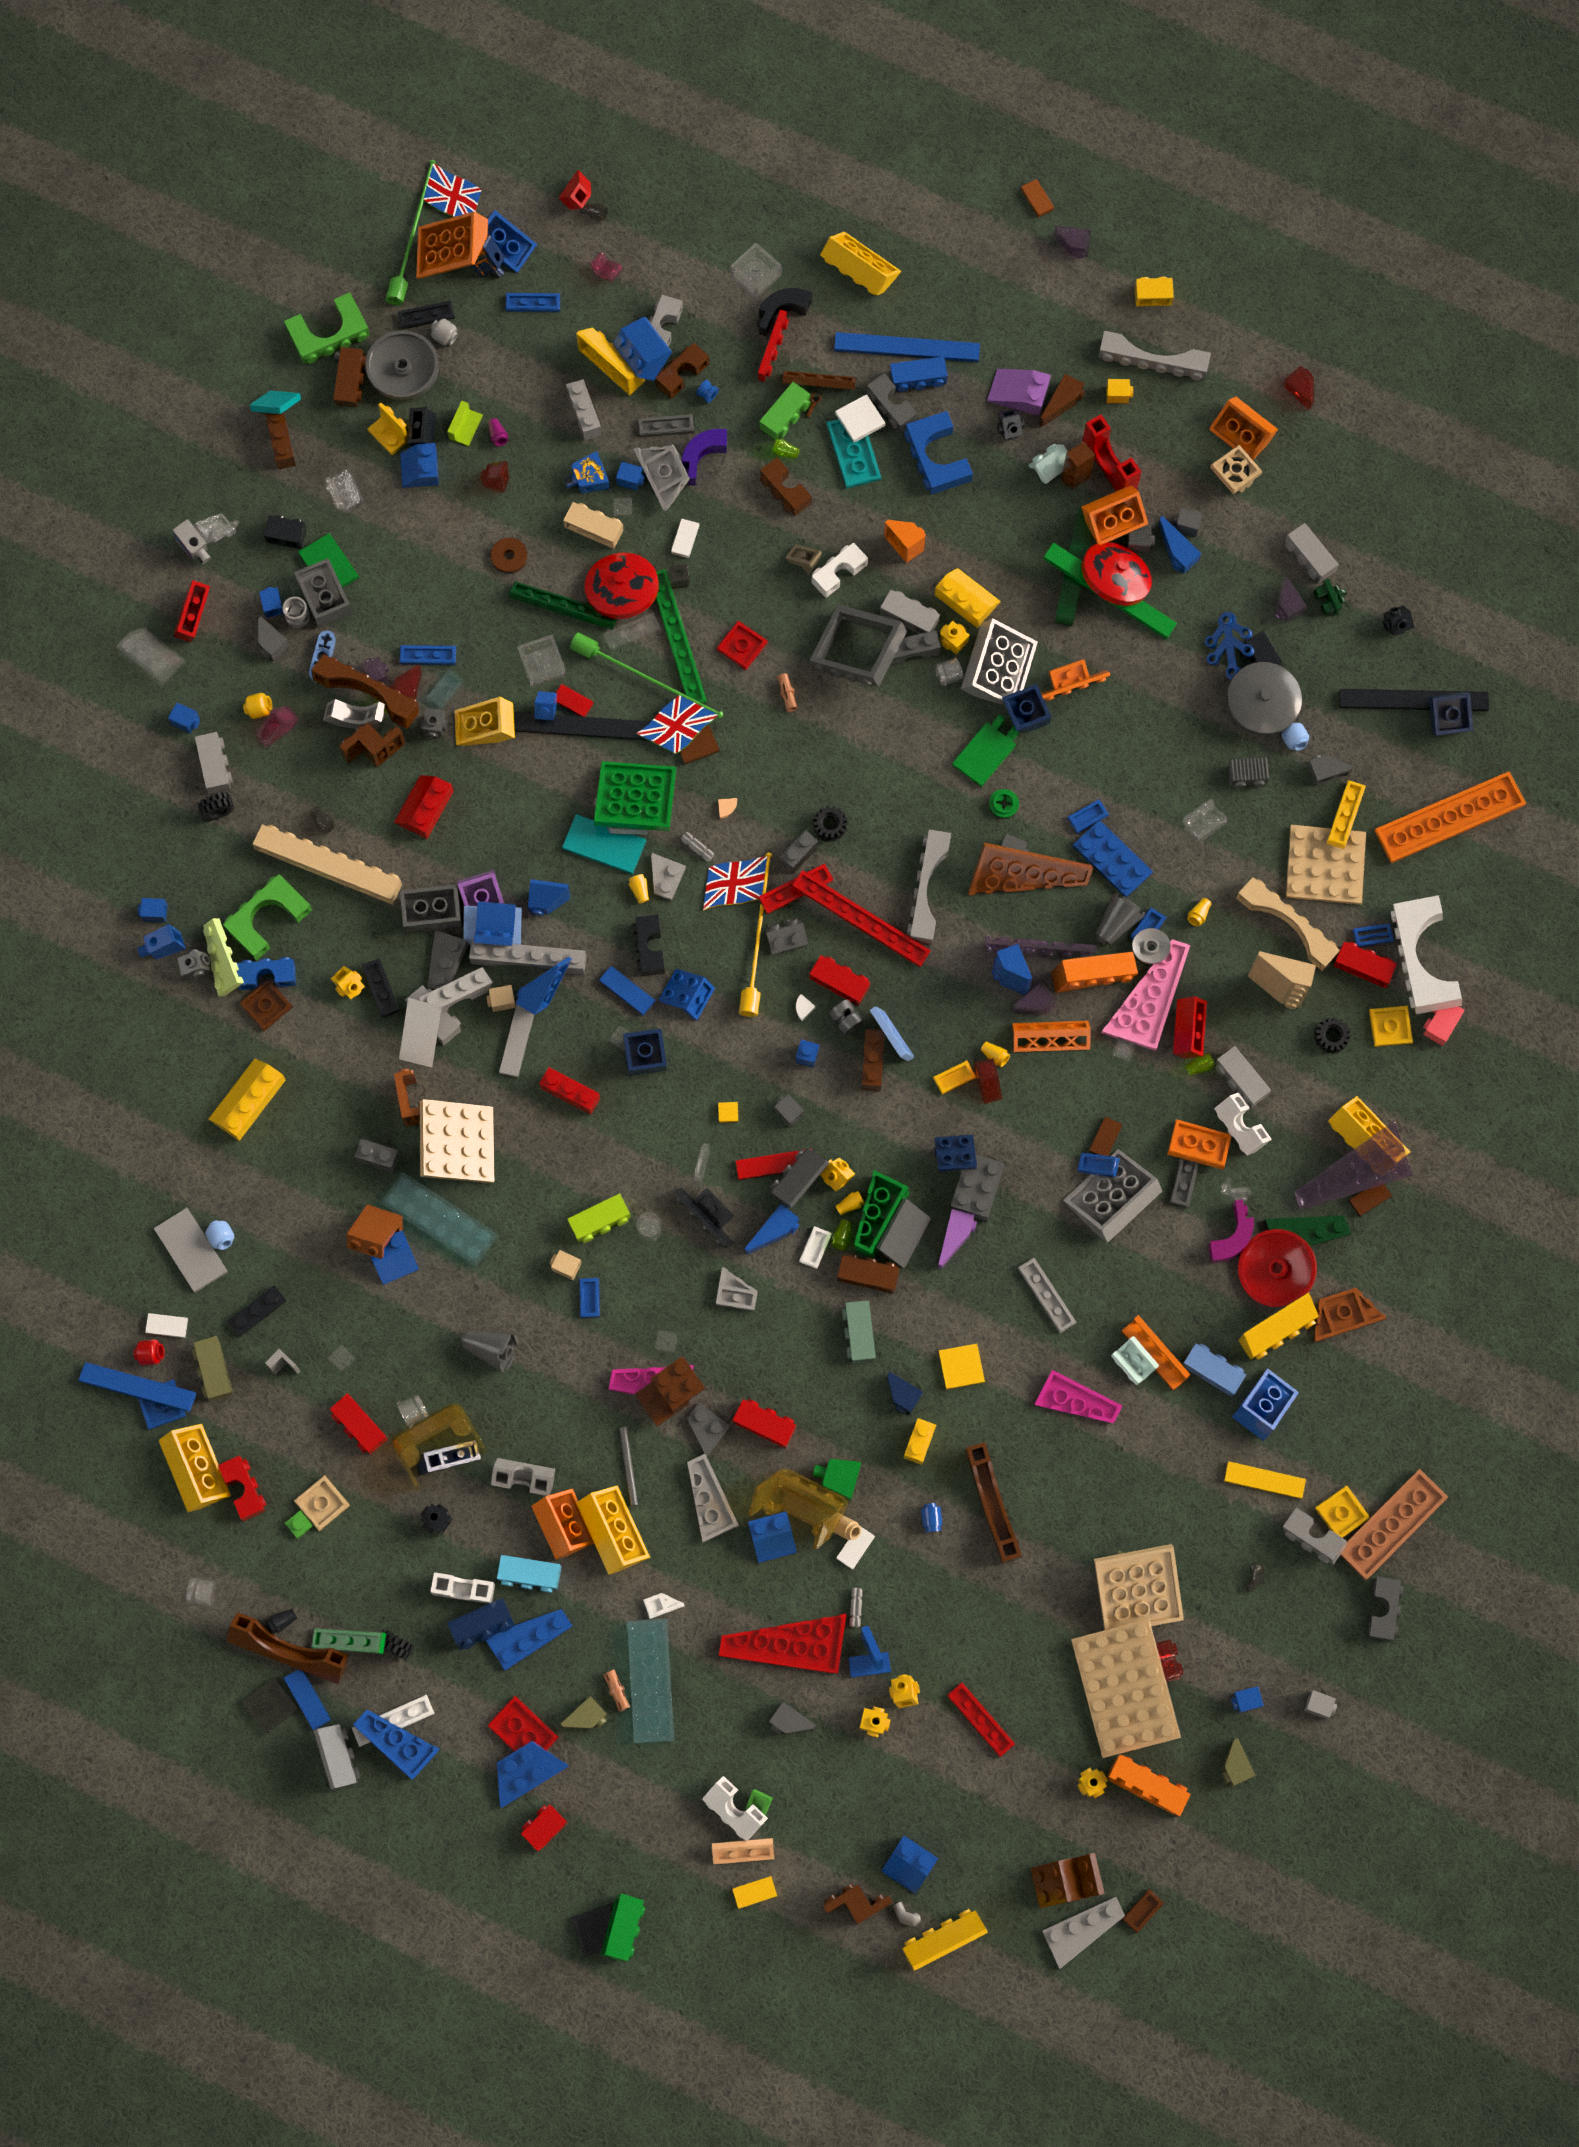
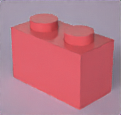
M1452 1007L1432 1011L1435 1015L1433 1019L1428 1018L1423 1026L1426 1029L1423 1035L1443 1046L1465 1010L1460 1007Z

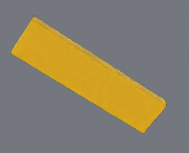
M1350 780L1347 781L1326 844L1345 849L1366 787L1365 785Z
M1228 1461L1224 1482L1302 1499L1306 1479Z

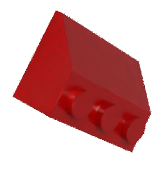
M420 775L394 823L428 839L454 792L452 784L436 776Z

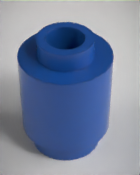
M936 1503L924 1504L925 1508L921 1509L925 1532L941 1531V1526H943L941 1507H936Z

